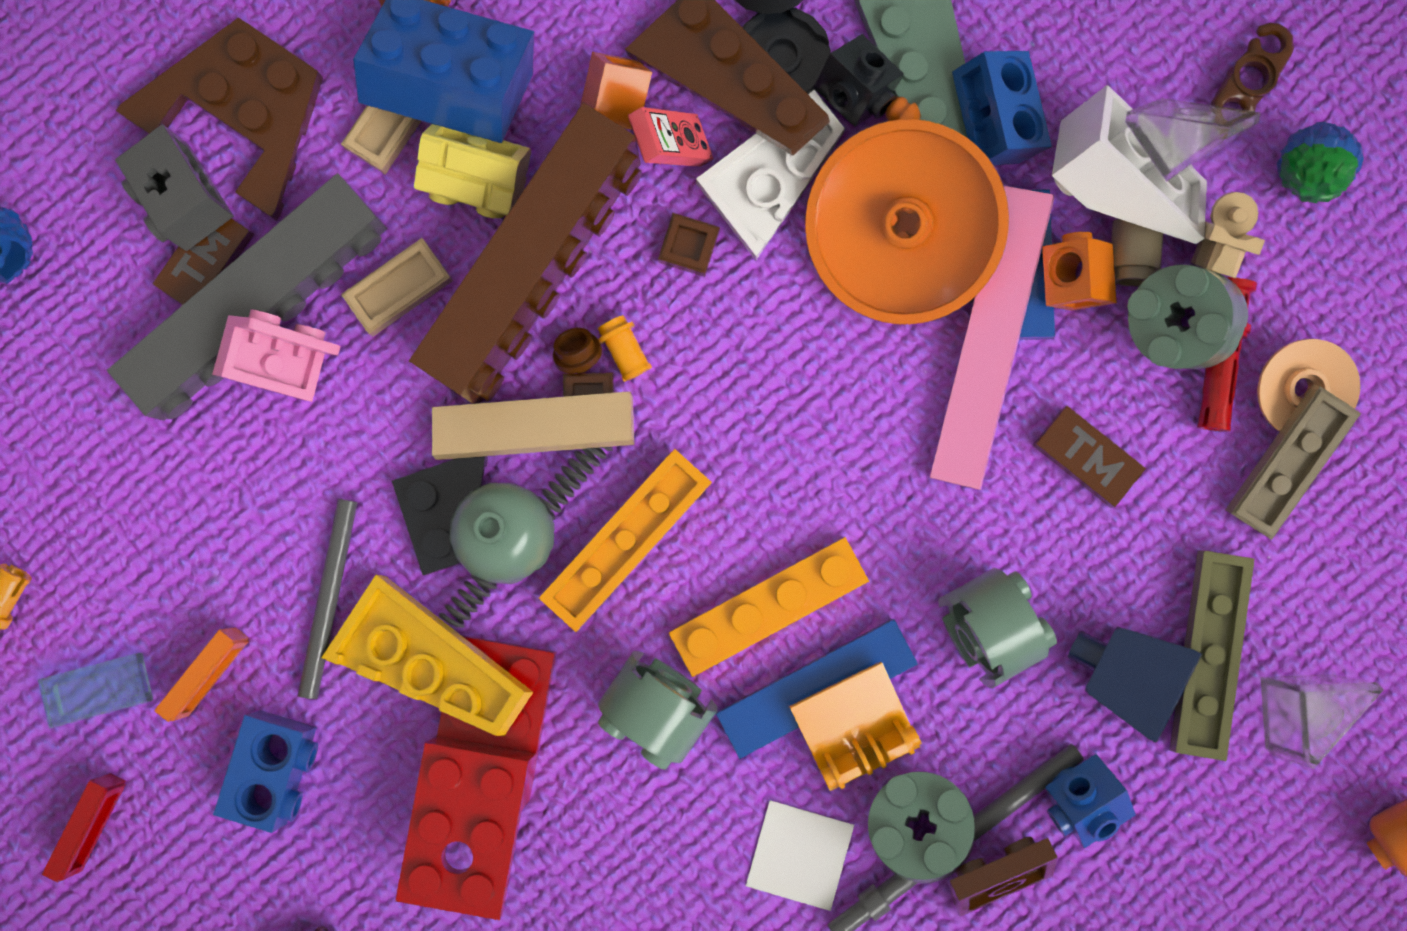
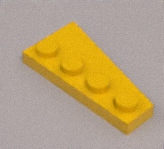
M376 574L321 657L331 663L356 671V674L367 679L379 681L399 690V693L412 699L422 700L439 708V711L495 736L507 733L533 694L524 684L387 576Z

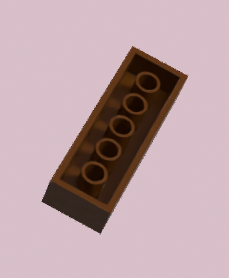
M584 102L582 103L409 359L410 363L473 404H479L483 399L490 401L495 396L504 381V376L500 374L511 357L517 360L524 353L532 339V335L528 331L538 316L545 319L550 314L560 296L556 292L557 288L566 275L572 278L579 271L587 257V252L583 249L593 234L600 237L605 232L615 214V211L611 208L620 194L628 196L638 183L642 170L638 168L641 163L635 135Z

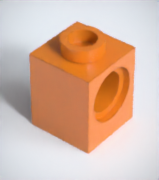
M1072 232L1062 235L1061 243L1042 246L1046 306L1073 311L1117 303L1113 243L1093 239L1091 232ZM1082 261V271L1080 276L1077 278L1076 269L1079 263Z

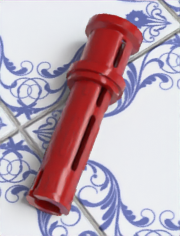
M1227 277L1241 290L1248 308L1250 294L1256 292L1257 282L1249 279ZM1247 323L1239 341L1240 344L1230 357L1217 365L1205 368L1202 403L1197 428L1219 432L1231 431L1232 406L1237 382L1239 355L1242 339H1246L1247 334H1250L1251 324Z

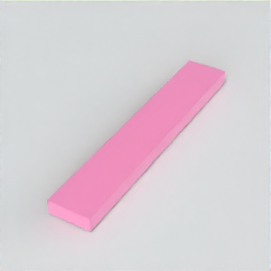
M1004 186L1009 206L1007 244L993 276L975 296L930 474L932 479L981 490L1054 202L1053 194Z

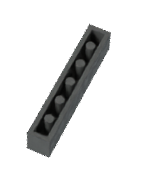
M338 173L335 174L106 371L145 416L165 421L167 418L174 419L180 416L192 405L193 400L191 397L205 385L210 387L224 379L212 374L228 315L249 317L250 310H258L281 317L283 322L291 320L305 308V300L319 287L325 289L338 281L344 273L343 267L357 255L362 257L373 251L381 242L382 237L380 235L388 228L354 189Z

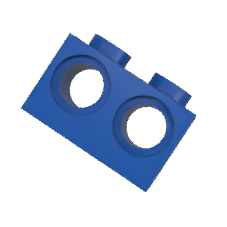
M984 51L952 71L967 138L987 155L994 166L1019 164L1052 147L1029 51Z
M262 710L244 715L213 815L269 833H273L285 826L288 821L293 822L303 800V792L298 791L303 771L309 772L317 755L318 743L313 742L317 727ZM274 734L281 736L287 744L288 752L284 760L276 758L270 751L269 744ZM257 784L268 788L272 795V804L269 809L261 807L255 800L254 791Z

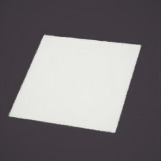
M770 800L746 886L831 911L854 825Z

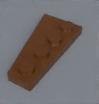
M677 0L625 48L626 53L631 59L638 60L643 65L646 64L666 80L678 87L682 86L699 96L704 103L718 111L720 109L737 119L742 126L792 156L830 122L828 114L716 0Z

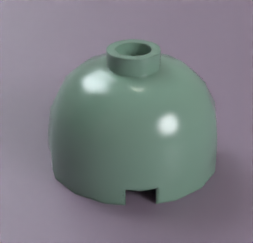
M488 483L472 490L458 503L450 521V543L457 560L471 575L493 584H514L530 576L535 570H539L546 563L554 545V522L551 514L548 513L546 505L534 492L514 483Z

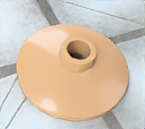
M1320 339L1297 340L1276 351L1263 367L1257 387L1259 407L1268 423L1280 432L1313 384L1321 386L1355 409L1360 395V377L1357 367L1349 354L1336 344ZM1304 378L1307 381V390L1303 395L1297 396L1295 386L1300 379Z

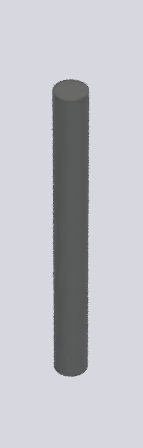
M343 499L337 500L298 697L318 699L326 661L321 657L329 646L358 502Z

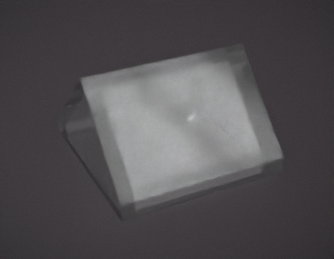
M1161 98L1128 111L1125 123L1167 182L1201 164L1259 123L1261 112Z
M1332 674L1261 677L1265 749L1273 756L1315 769L1384 689L1376 682Z

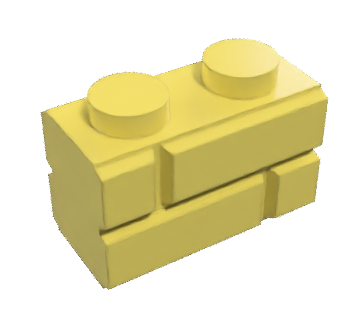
M432 124L422 133L417 158L419 162L416 166L414 188L429 193V198L434 202L445 205L461 202L475 206L476 211L482 216L502 218L505 215L507 216L525 189L531 148L504 140L502 143Z

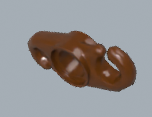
M1266 23L1258 26L1256 30L1259 37L1276 36L1280 42V50L1277 53H1268L1262 49L1260 39L1253 38L1249 41L1245 54L1228 70L1224 81L1210 104V117L1216 128L1227 133H1238L1245 130L1247 122L1244 119L1227 120L1223 114V106L1228 102L1237 103L1242 108L1243 116L1250 118L1254 116L1256 105L1275 87L1280 74L1294 51L1293 35L1285 26L1279 23ZM1253 66L1260 70L1264 78L1261 89L1251 90L1242 84L1240 80V70L1242 67Z

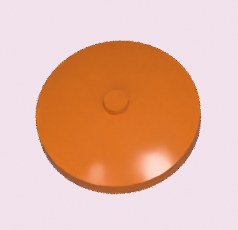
M917 119L887 121L855 134L840 145L824 163L814 181L807 202L805 217L806 240L811 259L820 278L828 289L846 306L868 318L892 324L924 323L947 316L971 301L989 282L1002 259L1007 244L1009 232L1008 200L1002 180L995 166L987 155L964 135L942 124Z

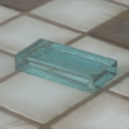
M142 653L38 679L49 729L154 701Z

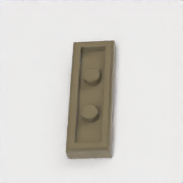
M1313 384L1225 511L1272 540L1361 413L1321 386Z

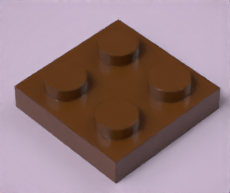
M1032 836L1026 837L1003 849L1006 854L1005 857L988 864L984 858H978L958 867L955 870L958 877L950 880L951 899L959 916L961 917L1052 877L1058 857L1049 839L1046 838L1035 843Z

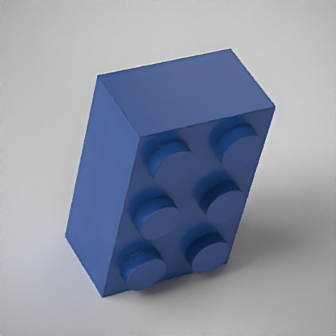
M385 0L353 58L358 103L502 143L533 76L534 31L425 0Z

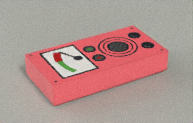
M641 107L628 115L645 163L701 167L714 160L698 114Z

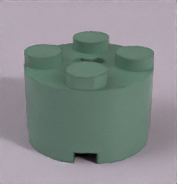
M1173 265L1153 273L1132 293L1127 305L1129 330L1136 347L1157 366L1173 369H1203L1223 362L1234 353L1240 344L1239 341L1248 321L1247 303L1238 286L1220 273L1193 265ZM1185 309L1195 311V316L1188 320L1190 327L1182 326L1181 319L1185 316Z
M992 568L940 597L938 600L939 607L948 606L950 613L942 617V620L953 644L969 668L978 663L985 671L986 675L980 677L979 680L989 688H995L1047 658L1049 648L1057 644L1056 635L1049 623L1043 617L1038 618L1028 602V599L1032 597L1030 588L1017 571L1006 575L1000 569Z
M633 651L598 702V707L602 712L598 724L605 732L619 740H623L627 736L643 748L641 754L647 761L660 769L666 770L671 762H683L718 711V708L712 699L705 707L697 699L702 689L683 674L657 658L654 659L650 666L640 662L639 660L644 653Z
M910 772L893 777L874 798L868 816V832L874 851L893 873L911 882L927 884L951 876L958 867L966 863L973 848L975 836L974 817L966 796L948 779L934 773ZM921 815L928 816L930 825L936 828L935 834L926 833L923 841H916L913 829L908 827L911 821L918 822Z

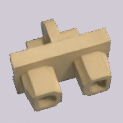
M1230 192L1223 194L1215 201L1210 215L1212 224L1205 222V238L1198 243L1191 263L1236 278L1246 251L1260 255L1265 240L1246 234L1253 229L1259 213L1257 204L1252 197L1241 192Z

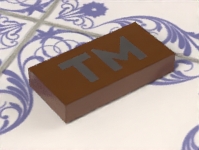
M231 218L188 251L178 246L152 284L183 305L240 256L254 236V233Z
M1065 406L1060 410L1032 445L1110 508L1117 506L1146 469L1069 406Z

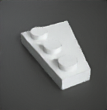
M815 90L808 95L828 114L830 122L795 155H790L755 134L696 178L698 187L755 260L760 256L843 135L845 128Z

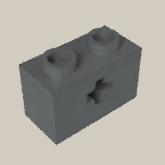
M163 124L115 159L125 176V179L121 181L123 188L137 204L144 207L148 214L143 218L144 223L161 242L170 240L185 251H188L234 217L189 144Z

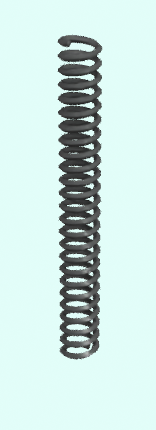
M602 447L607 451H613V447ZM601 448L582 449L587 455L580 451H574L575 457L581 463L572 458H568V463L575 471L567 466H561L562 472L569 479L561 474H555L556 480L563 487L553 481H548L549 487L557 495L547 489H542L543 495L551 503L541 497L539 498L546 505L552 520H555V515L551 510L557 513L562 512L557 502L563 505L568 504V500L563 494L568 497H575L573 490L569 486L576 490L581 489L580 483L575 478L582 482H587V477L581 470L588 474H594V470L588 463L595 467L600 466L599 460L594 455L601 459H607L605 452ZM471 575V578L484 591L468 581H464V585L478 599L472 597L464 590L458 589V593L471 607L453 596L451 600L464 614L458 612L449 604H444L445 609L458 622L452 620L444 613H439V617L457 628H464L463 620H471L470 612H478L476 604L483 605V597H490L489 589H497V584H490Z

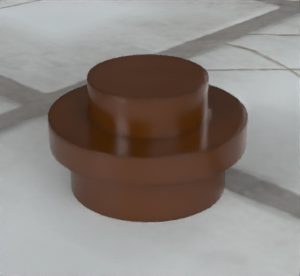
M581 327L571 328L562 332L553 344V361L556 367L564 373H583L592 368L602 355V346L598 338L587 329Z

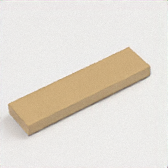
M630 391L432 407V456L436 460L635 445L633 396Z

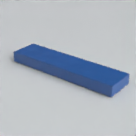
M891 619L717 711L716 715L739 759L799 728L789 706L876 663L882 662L889 679H892L918 665V662L895 619Z

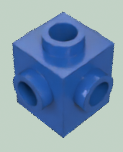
M1097 753L1076 767L1062 770L1054 778L1053 782L1045 786L1053 804L1051 808L1047 809L1053 823L1064 837L1073 833L1084 849L1096 841L1101 842L1111 838L1123 823L1136 816L1128 791Z

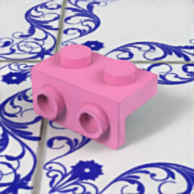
M250 310L249 317L228 315L212 375L312 402L324 355L338 356L341 346L324 341L326 332L296 324L294 331L279 327L281 317L258 310Z

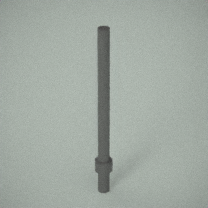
M1073 744L1068 745L973 816L975 825L974 841L1046 789L1045 786L1053 782L1054 778L1062 770L1075 767L1081 763L1084 758ZM894 874L877 888L872 884L857 895L859 898L858 902L827 925L831 931H855L871 918L876 922L892 910L889 906L892 902L918 883L905 880Z

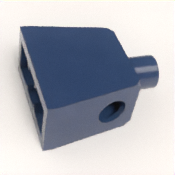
M1117 626L1108 644L1080 631L1069 651L1068 658L1094 671L1085 688V691L1149 740L1156 743L1160 739L1203 653Z

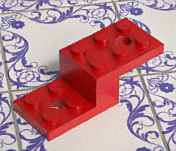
M461 635L529 688L533 694L507 733L501 736H495L441 712L437 736L424 744L395 901L500 920L503 916L521 811L530 801L557 652ZM452 842H462L468 845L473 854L471 866L465 869L453 868L445 857L447 845Z

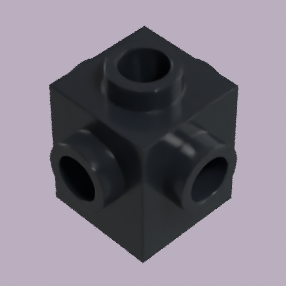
M861 34L830 53L813 88L856 127L871 116L879 119L885 114L891 102L897 98L894 91L904 73Z

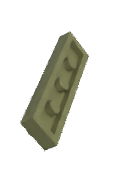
M1205 550L1197 552L1184 647L1197 650L1203 654L1175 707L1169 749L1172 752L1227 761L1254 558Z

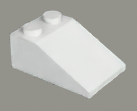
M1108 85L1061 120L1052 176L1056 185L1064 194L1074 196L1088 209L1194 244L1199 243L1205 238L1207 181Z

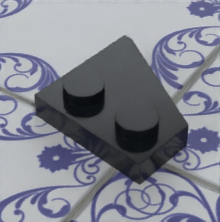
M487 456L453 459L392 480L423 576L461 564L457 560L450 543V521L458 503L472 490L482 486L484 468L487 467Z

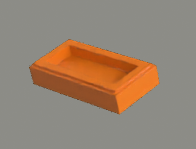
M236 627L219 629L154 711L167 722L189 717L247 645L249 637Z

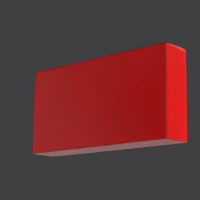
M112 773L89 780L42 873L43 876L58 883L83 871L126 786V780Z

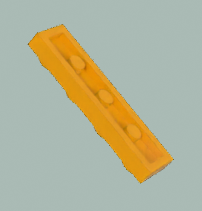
M674 449L544 591L539 599L571 629L578 632L712 482Z
M843 537L669 632V635L691 676L694 677L868 583L869 579L846 537Z

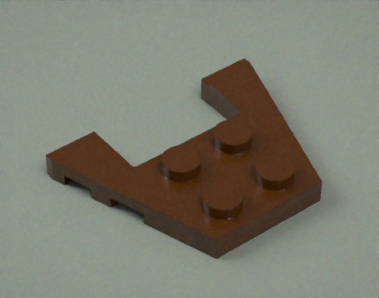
M238 17L121 103L116 112L150 134L162 124L168 128L188 100L202 108L264 151L235 193L277 221L284 207L282 198L287 182L292 181L297 165L294 159L302 135H306L323 76L309 64Z

